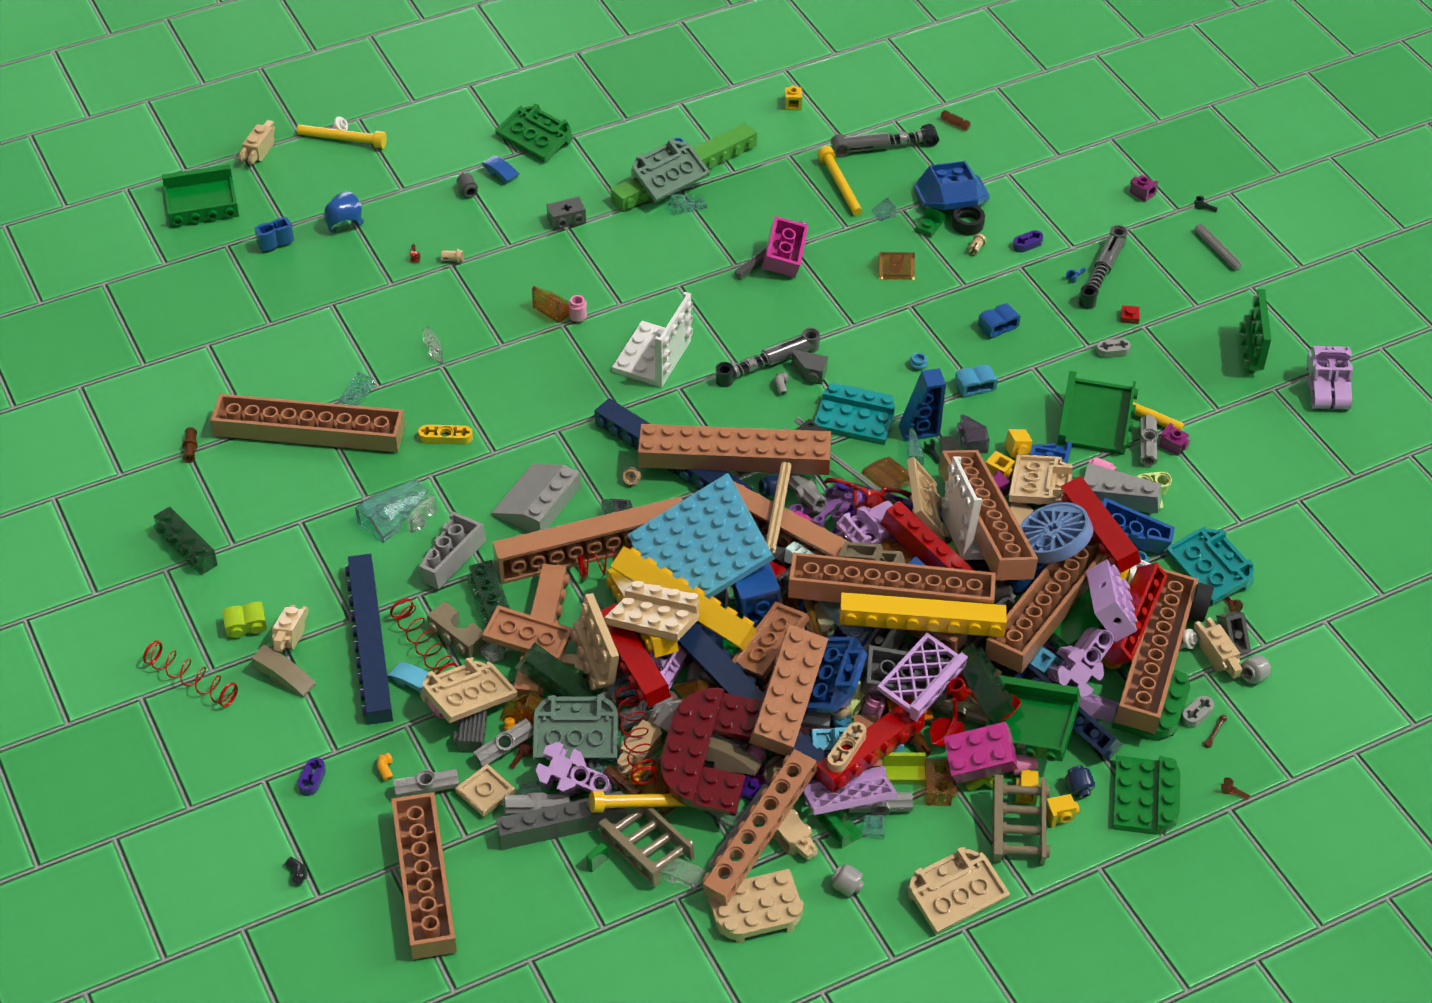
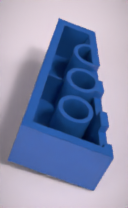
M1105 497L1101 501L1138 550L1162 554L1172 543L1175 527Z

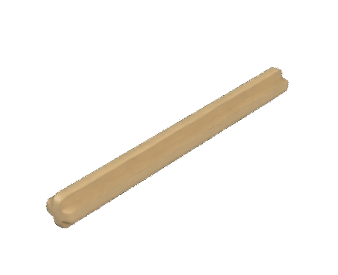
M782 462L780 466L766 543L772 554L776 551L791 472V464L789 462Z

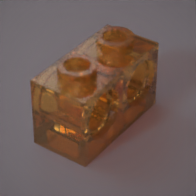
M926 758V805L951 806L952 798H956V785H952V780L954 779L951 776L948 759Z

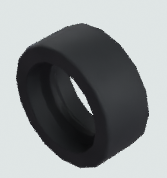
M971 206L954 209L952 227L957 232L964 235H974L983 230L985 213L980 207ZM972 217L977 221L965 222L959 218Z
M1198 583L1188 618L1200 622L1205 621L1214 586Z

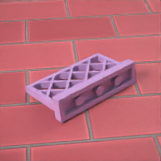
M926 633L877 686V690L910 713L909 717L916 722L948 687L949 682L956 678L965 668L968 656L962 652L958 655L932 635ZM928 641L934 645L935 650H924L923 644ZM947 654L952 659L950 662H941L939 655ZM925 655H936L937 663H926ZM921 656L922 663L912 664L911 657ZM924 668L925 676L914 677L913 669ZM927 668H938L939 674L928 676ZM909 669L910 677H899V670ZM926 681L927 687L925 689H916L915 682ZM900 682H911L912 690H901ZM888 683H897L898 690L890 691L885 686ZM902 695H913V703L909 705L903 700Z
M884 766L864 770L859 777L853 778L844 788H840L834 793L817 779L811 780L803 791L804 803L810 806L814 815L898 798L897 791L886 776Z

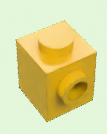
M1008 429L1004 445L1010 456L1017 458V454L1030 455L1033 441L1026 430Z

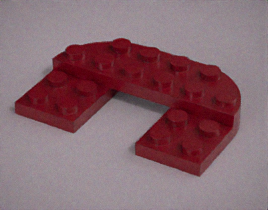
M707 688L692 693L678 705L672 717L661 756L663 783L674 799L692 808L736 817L746 779L745 775L704 767L713 733L744 740L750 739L762 703L761 700L726 694L724 689Z

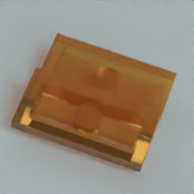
M891 457L877 460L861 472L880 488L883 486L901 489L902 485H908V482H910L907 470Z

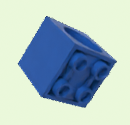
M770 563L732 585L734 602L741 619L744 616L754 622L753 626L761 622L775 602L782 604L781 589Z

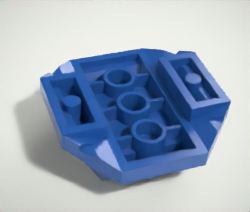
M966 161L929 165L914 185V192L923 209L928 207L936 210H949L978 206L984 201H989V193L982 180L974 174Z
M826 637L829 639L805 712H837L840 708L851 705L867 657L866 651L855 637Z

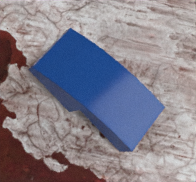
M494 155L482 162V165L492 176L497 174L505 184L514 180L519 175L516 169L498 156Z

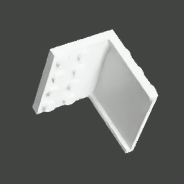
M683 293V301L666 328L641 321L612 366L613 373L661 388L663 387L691 342L693 328H691L693 315H691L693 307L691 293Z
M954 456L952 464L948 468L949 479L945 483L946 493L945 497L942 498L941 516L960 557L963 560H984L974 540L982 499L977 498L961 466V456Z

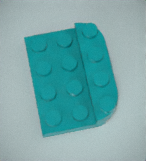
M831 383L823 392V398L814 422L821 428H825L826 431H831V434L885 445L894 420V398L889 394Z
M1202 527L1168 546L1166 549L1168 555L1187 576L1199 579L1198 583L1214 586L1210 601L1212 605L1241 588L1247 590L1254 582L1252 561L1245 559L1226 538V532L1221 528L1220 530Z

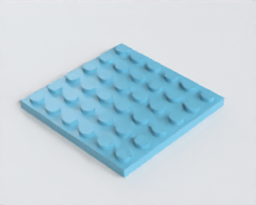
M728 473L628 534L634 548L642 553V558L646 559L649 557L658 563L657 567L660 569L663 566L673 572V577L676 579L679 576L689 582V587L693 589L695 586L705 592L704 596L709 599L711 596L717 595L775 559Z

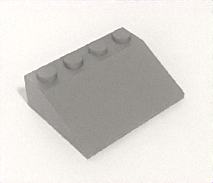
M532 464L491 514L530 533L547 529L581 488L580 472L565 465Z

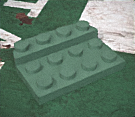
M670 139L667 144L645 155L639 154L634 161L631 174L634 180L638 179L656 203L709 176L710 171L689 143Z
M597 695V697L548 696L537 706L534 712L533 758L546 759L547 755L543 754L545 747L559 742L564 744L563 748L567 750L565 757L569 759L573 749L580 751L584 759H618L619 715L617 708L609 699Z

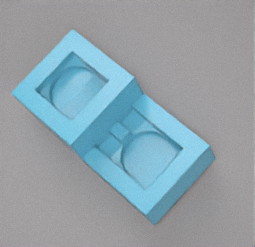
M1040 646L1030 664L1046 673L1051 663L1058 667L1063 660Z
M400 662L389 673L388 678L402 687L408 685L421 693L423 681L429 672L417 666Z
M847 727L811 729L810 737L813 740L812 744L816 748H822L824 751L832 750Z

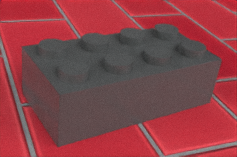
M869 645L866 649L867 657L862 670L860 693L887 697L877 690V686L908 652ZM925 655L926 663H937L936 657ZM912 656L911 663H922V657ZM940 658V661L949 662V659ZM924 668L913 669L914 677L925 676ZM927 668L928 676L939 674L938 668ZM909 669L899 670V677H910ZM926 681L915 682L916 689H925L927 687ZM900 682L901 690H912L911 682ZM888 683L885 686L890 691L898 690L897 683ZM948 687L932 705L941 706L948 695ZM902 695L903 700L914 701L913 695Z

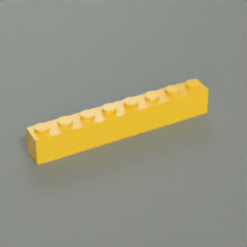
M623 546L611 564V567L616 572L632 582L642 581L644 584L660 585L669 589H678L679 591L698 594L700 614L698 621L704 627L745 651L757 633V630L753 627V621L745 616L743 619L736 616L738 612L729 606L726 609L720 606L721 602L712 596L710 599L705 597V592L696 586L694 589L689 587L688 581L680 576L676 579L672 576L673 572L663 566L660 569L656 566L658 563L649 557L646 559L642 558V553L633 547L628 549Z
M613 568L607 569L608 577H605L607 588H611L612 595L616 597L619 604L625 598L624 590L631 587L633 582L616 572ZM639 632L641 641L645 642L647 650L651 651L655 658L679 651L678 643L675 640Z
M842 592L839 624L1004 637L1007 616L1006 605Z

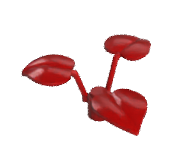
M827 478L823 482V485L827 483H842L853 489L854 516L857 515V508L861 506L870 508L871 504L867 503V500L872 495H877L878 497L871 508L878 504L881 497L885 496V492L901 494L911 501L910 496L912 493L904 489L882 486V490L879 492L873 489H866L840 478ZM857 491H861L865 494L864 501H859V505L857 501Z
M961 671L948 684L947 697L951 695L953 697V719L941 717L933 722L930 728L932 744L943 747L945 746V736L965 731L964 724L956 721L957 701L962 702L966 700L968 695L983 708H987L986 715L993 721H1003L1011 717L1021 705V700L1009 693L996 692L987 697V704H985L971 689H967V676Z

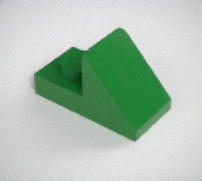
M925 207L924 218L916 226V232L931 238L946 220L947 215Z

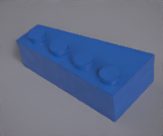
M940 368L921 371L898 425L904 442L940 436L946 383Z

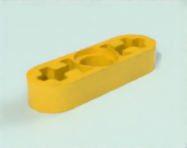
M423 425L418 429L419 440L422 443L468 444L473 440L472 429L468 426ZM442 433H450L447 437L441 436Z

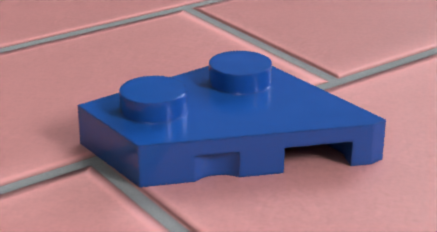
M1066 442V446H1056V443H1048L1046 445L1035 444L1032 446L1030 455L1061 457L1062 462L1068 463L1072 442Z

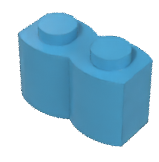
M978 365L973 369L963 368L957 371L954 382L963 397H970L978 393L996 390L998 379L990 365Z

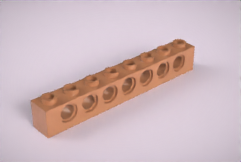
M794 749L791 755L785 757L782 764L783 767L779 772L776 771L771 779L772 783L768 788H764L758 804H754L751 807L747 820L740 823L735 838H731L728 841L724 854L717 857L711 873L708 872L703 878L704 894L726 906L817 772V761ZM790 774H797V776H795V777H790V776H788V775H790ZM780 790H785V791H786V792L783 793V794L778 793V791H780ZM768 807H774L775 809H774V810H767L766 808H768ZM758 823L763 824L762 827H755ZM746 840L752 841L751 844H744L743 842ZM735 857L741 858L739 861H732ZM721 875H729L726 879L720 878Z

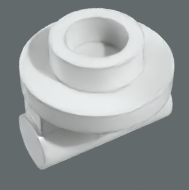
M336 117L332 129L347 131L348 123L344 118Z
M1192 629L1184 630L1179 650L1183 648L1193 649L1198 638Z

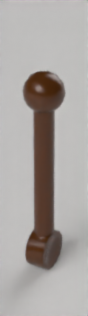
M1220 715V721L1213 733L1204 742L1206 748L1212 747L1214 737L1222 724L1227 721L1226 715Z

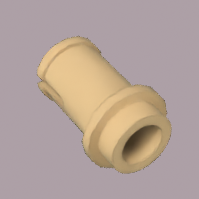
M980 233L975 235L973 242L967 248L968 252L971 254L974 249L972 255H977L980 248L986 244V237Z
M457 249V251L442 250L441 260L442 262L457 261V263H460V261L464 260V252L460 251V249Z

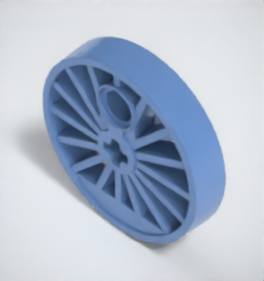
M1068 502L1053 503L1041 507L1027 516L1020 525L1038 558L1037 563L1042 564L1055 563L1074 556L1088 544L1093 534V525L1087 512L1081 506Z

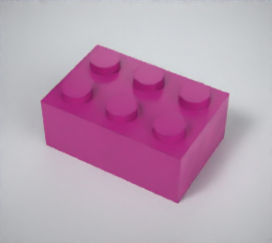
M775 216L768 236L762 269L795 278L802 260L808 225Z
M1006 722L944 737L951 776L957 784L1018 769L1011 730Z

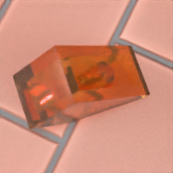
M533 690L506 702L500 719L504 721L506 718L511 717L515 719L517 724L527 719L533 726L535 709L544 699Z

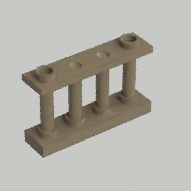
M994 775L992 801L993 863H1001L1002 856H1006V853L1040 855V865L1043 866L1046 858H1050V845H1046V798L1050 796V785H1046V777L1041 778L1039 787L1007 785V783H1003V775ZM1007 794L1039 795V807L1007 805V803L1003 802V796ZM1007 813L1039 815L1040 827L1007 825V822H1003V815ZM1006 833L1040 835V847L1007 845L1006 842H1003V835H1006Z
M637 807L635 811L616 824H611L606 818L598 822L600 836L654 887L661 883V869L682 854L691 861L694 859L693 842L680 834L653 807ZM641 816L649 821V823L629 837L624 836L620 832ZM655 828L663 834L643 849H638L634 845L635 842ZM668 841L677 847L657 862H652L647 858L648 855Z

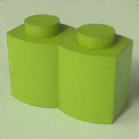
M251 602L243 606H231L222 610L228 638H239L247 633L258 634L267 630L262 602Z

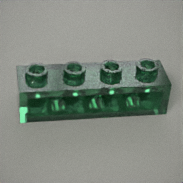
M170 506L154 515V528L156 532L170 546L174 547L179 555L188 561L192 568H195L203 575L218 566L215 550Z
M492 560L470 565V574H467L469 586L473 585L474 588L472 589L474 600L479 601L477 604L480 615L484 614L485 617L483 618L485 629L497 605L510 609Z
M534 642L515 667L551 695H556V697H597L600 693L598 689L591 690L590 684L536 642Z
M971 643L957 653L959 655L962 652L968 656L966 666L961 672L985 714L994 723H997L1015 710L1012 704L1014 699L1007 690L1004 691L1003 687L1005 684L999 676H995L996 669L990 661L987 662L986 658H988V655L983 648L980 647L978 649Z

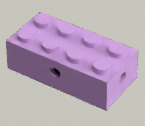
M1105 560L1087 570L1094 614L1105 629L1112 633L1114 641L1117 642L1136 632L1137 618L1133 613L1135 611L1131 603L1133 598L1128 591L1130 586L1125 579L1122 580L1120 578L1117 567L1111 565L1108 560Z

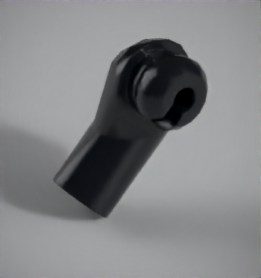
M289 857L286 860L285 866L294 871L292 882L302 885L303 881L307 878V867L295 858Z

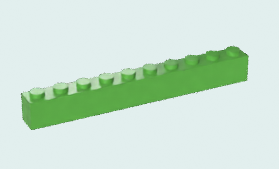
M743 123L693 149L706 167L711 169L757 146V132L746 123ZM631 178L611 188V202L622 212L651 199L638 179L634 180Z

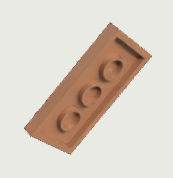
M775 602L755 628L757 633L745 651L740 649L732 661L734 663L738 662L744 668L745 673L765 680L774 667L789 624L803 629L810 620L808 614Z
M497 605L482 634V640L559 663L571 639L570 631H573V628Z

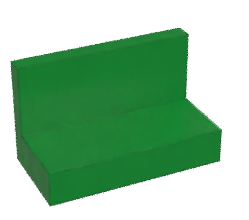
M843 809L818 814V820L841 848L863 837L861 831Z

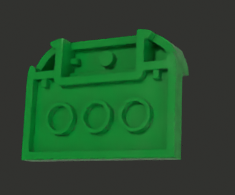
M538 104L524 108L522 106L518 107L495 129L496 135L544 162L564 143L569 145L573 139L568 121L565 119L560 121L540 109Z
M1258 289L1257 295L1253 296V309H1250L1249 315H1244L1243 322L1239 323V332L1242 333L1240 338V344L1243 345L1242 358H1245L1243 362L1244 371L1264 370L1271 343L1265 289Z
M1174 670L1155 734L1116 723L1115 718L1119 705L1111 727L1153 741H1159L1160 738L1170 735L1174 736L1190 690L1189 676L1186 673Z
M1116 755L1112 829L1162 835L1164 831L1176 826L1180 812V770L1176 760L1164 756H1159V760Z

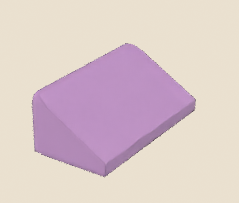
M1090 694L1081 697L1079 706L1091 717L1112 723L1119 703Z

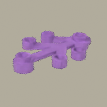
M834 487L827 488L825 490V498L828 504L819 515L813 518L814 524L820 527L825 526L827 516L837 506H840L838 510L832 513L833 521L837 523L850 506H854L853 489L843 492L836 490ZM857 491L858 504L859 501H862V494ZM794 504L788 509L794 513L799 511L806 515L818 512L813 511L810 507L803 508L801 504Z

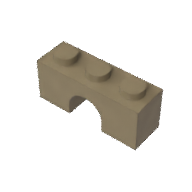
M444 601L427 614L428 628L433 630L434 634L437 633L441 636L445 643L455 647L459 654L471 658L488 646L487 641L482 640L484 631L473 622L465 628H456L460 625L459 612Z

